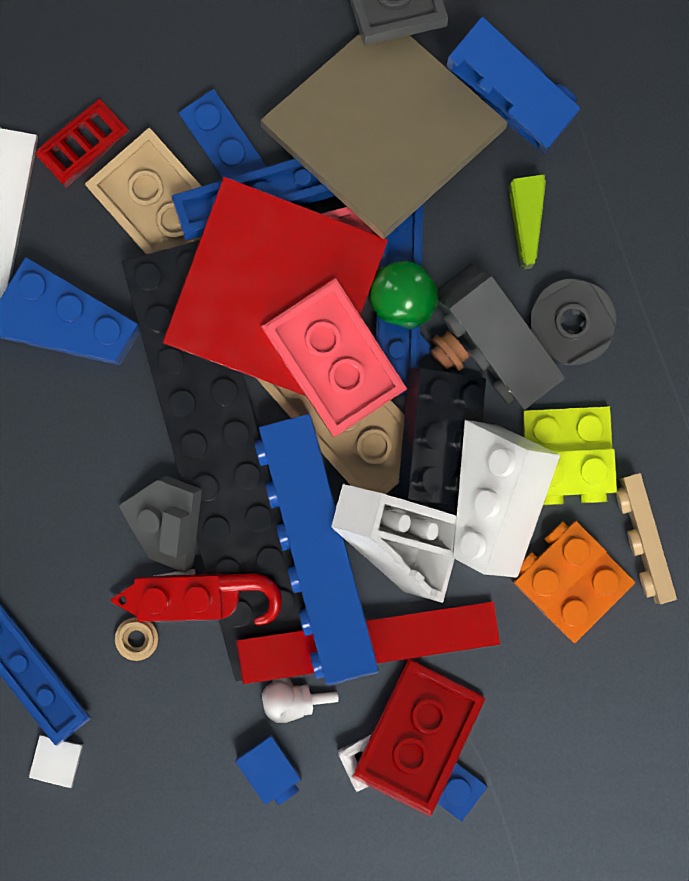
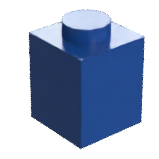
M273 733L235 760L264 805L273 799L277 805H280L299 791L296 783L301 780L302 775Z

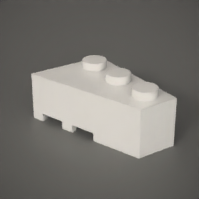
M465 420L453 558L484 575L518 577L560 454L499 425Z
M343 484L331 527L404 592L443 603L454 563L453 554L457 516L379 492Z

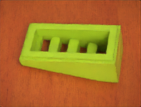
M545 175L516 178L512 180L508 187L520 268L523 270L531 269L537 259L546 185Z

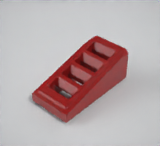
M98 99L46 141L34 154L67 189L123 138L129 130L104 102ZM97 115L112 130L108 136H105L92 122ZM84 127L99 141L94 147L79 133ZM72 138L86 152L80 158L66 144ZM58 150H61L73 163L67 169L54 156Z

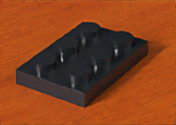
M409 368L397 498L458 506L465 420L482 422L486 378L424 368Z

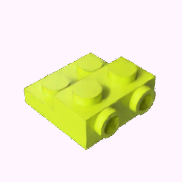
M610 406L529 410L522 412L524 438L560 454L543 505L564 504V496L581 495V503L607 502V493L617 492Z

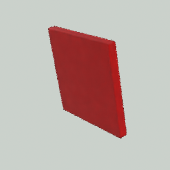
M223 177L162 343L305 396L261 326L334 278L337 279L353 306L361 315L388 239L383 240L380 236Z

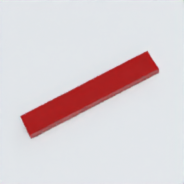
M494 601L366 620L377 664L500 645ZM300 630L236 640L242 684L314 674L310 653L316 652L317 648L313 634L305 636L304 631Z

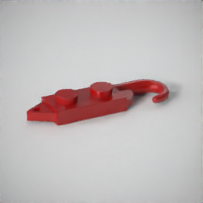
M255 573L139 576L134 579L135 583L110 600L111 603L137 616V622L219 620L229 617L236 610L240 591H261L268 597L269 608L264 615L254 619V624L258 626L273 621L279 614L282 605L281 592L276 583L267 576ZM122 596L126 598V603L122 601Z

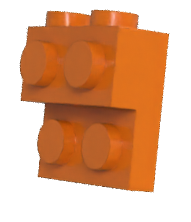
M562 521L545 537L544 540L549 546L538 557L531 552L524 558L519 576L513 583L575 644L636 582L577 521H573L569 526Z

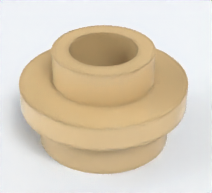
M137 617L129 618L122 622L115 634L117 650L129 660L139 661L146 659L154 653L158 646L159 636L156 627L151 622H137ZM135 630L141 631L145 636V642L141 647H135L129 641L130 634Z

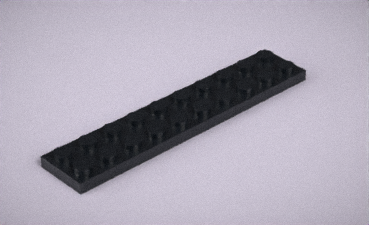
M198 240L121 262L180 479L182 482L202 489L197 542L206 574H260L273 580L281 592V610L277 617L268 624L259 626L254 624V619L264 615L269 608L268 597L261 591H240L236 610L229 617L219 619L235 682L241 681L236 640L303 630L299 610L306 609L302 591L294 593L287 568L295 565L291 550L283 551L276 525L282 524L283 521L279 507L272 508L268 498L265 483L272 480L268 465L261 466L257 456L254 441L259 440L260 436L243 373L162 343L200 241Z

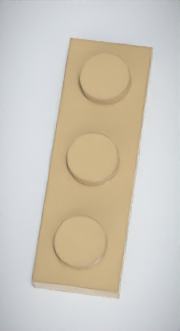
M641 473L619 479L621 488H618L615 494L621 513H629L633 530L627 531L633 555L641 554L645 571L639 573L646 598L653 596L655 604H664L677 600Z

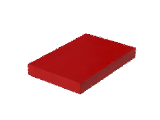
M408 659L351 777L428 817L431 816L486 698Z

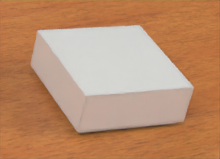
M41 734L29 778L72 788L83 744L64 740L60 745L55 746L47 735Z

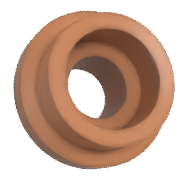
M446 331L441 336L436 334L431 338L435 347L430 350V353L444 370L447 371L452 366L459 372L464 368L462 363L469 358V355L449 331Z

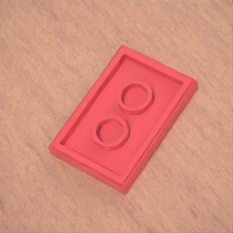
M336 278L261 326L332 437H336L407 390Z

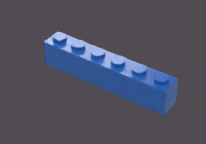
M310 414L259 427L262 439L255 440L254 444L260 465L268 464L273 481L265 483L271 507H280L284 523L276 525L282 550L291 549L295 566L288 567L287 569L293 592L302 591L306 609L299 610V616L305 636L311 634L314 636L317 651L310 653V658L316 679L324 677L326 685L331 686L379 673L345 540L331 527L336 506L313 419Z

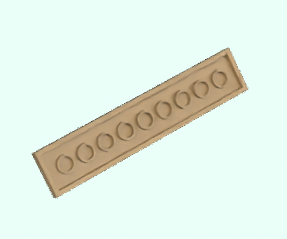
M150 127L85 183V186L145 254L195 242L201 238L200 236L185 241L171 196L202 186ZM256 378L291 419L306 414L311 415L321 453L350 486L387 494L399 483L405 415L391 400L336 437H332L306 396Z

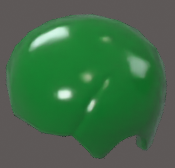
M398 260L381 267L377 271L369 290V302L373 311L385 323L414 329L430 320L438 306V287L423 267L413 262Z

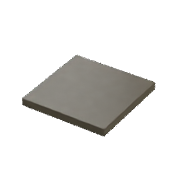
M358 34L260 120L261 128L383 240L498 137L507 126V121L410 35L364 46L361 34Z

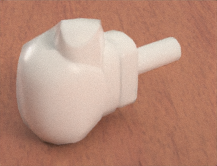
M289 677L275 679L262 691L263 707L266 715L272 721L287 723L302 718L304 715H312L313 705L338 702V692L311 694L308 684L295 685Z

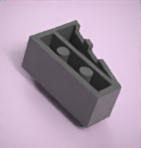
M469 264L438 288V306L445 314L442 317L458 338L462 336L471 347L467 352L475 364L482 371L488 369L496 379L492 386L507 405L513 401L525 410L565 379V376L490 274Z

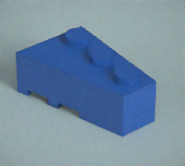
M483 16L448 57L446 68L504 118L512 130L543 155L565 131L580 110V107L575 103L577 101L576 96L569 89L559 83L555 85L536 62L524 56Z
M26 257L0 298V339L121 365L140 334V328L137 323Z

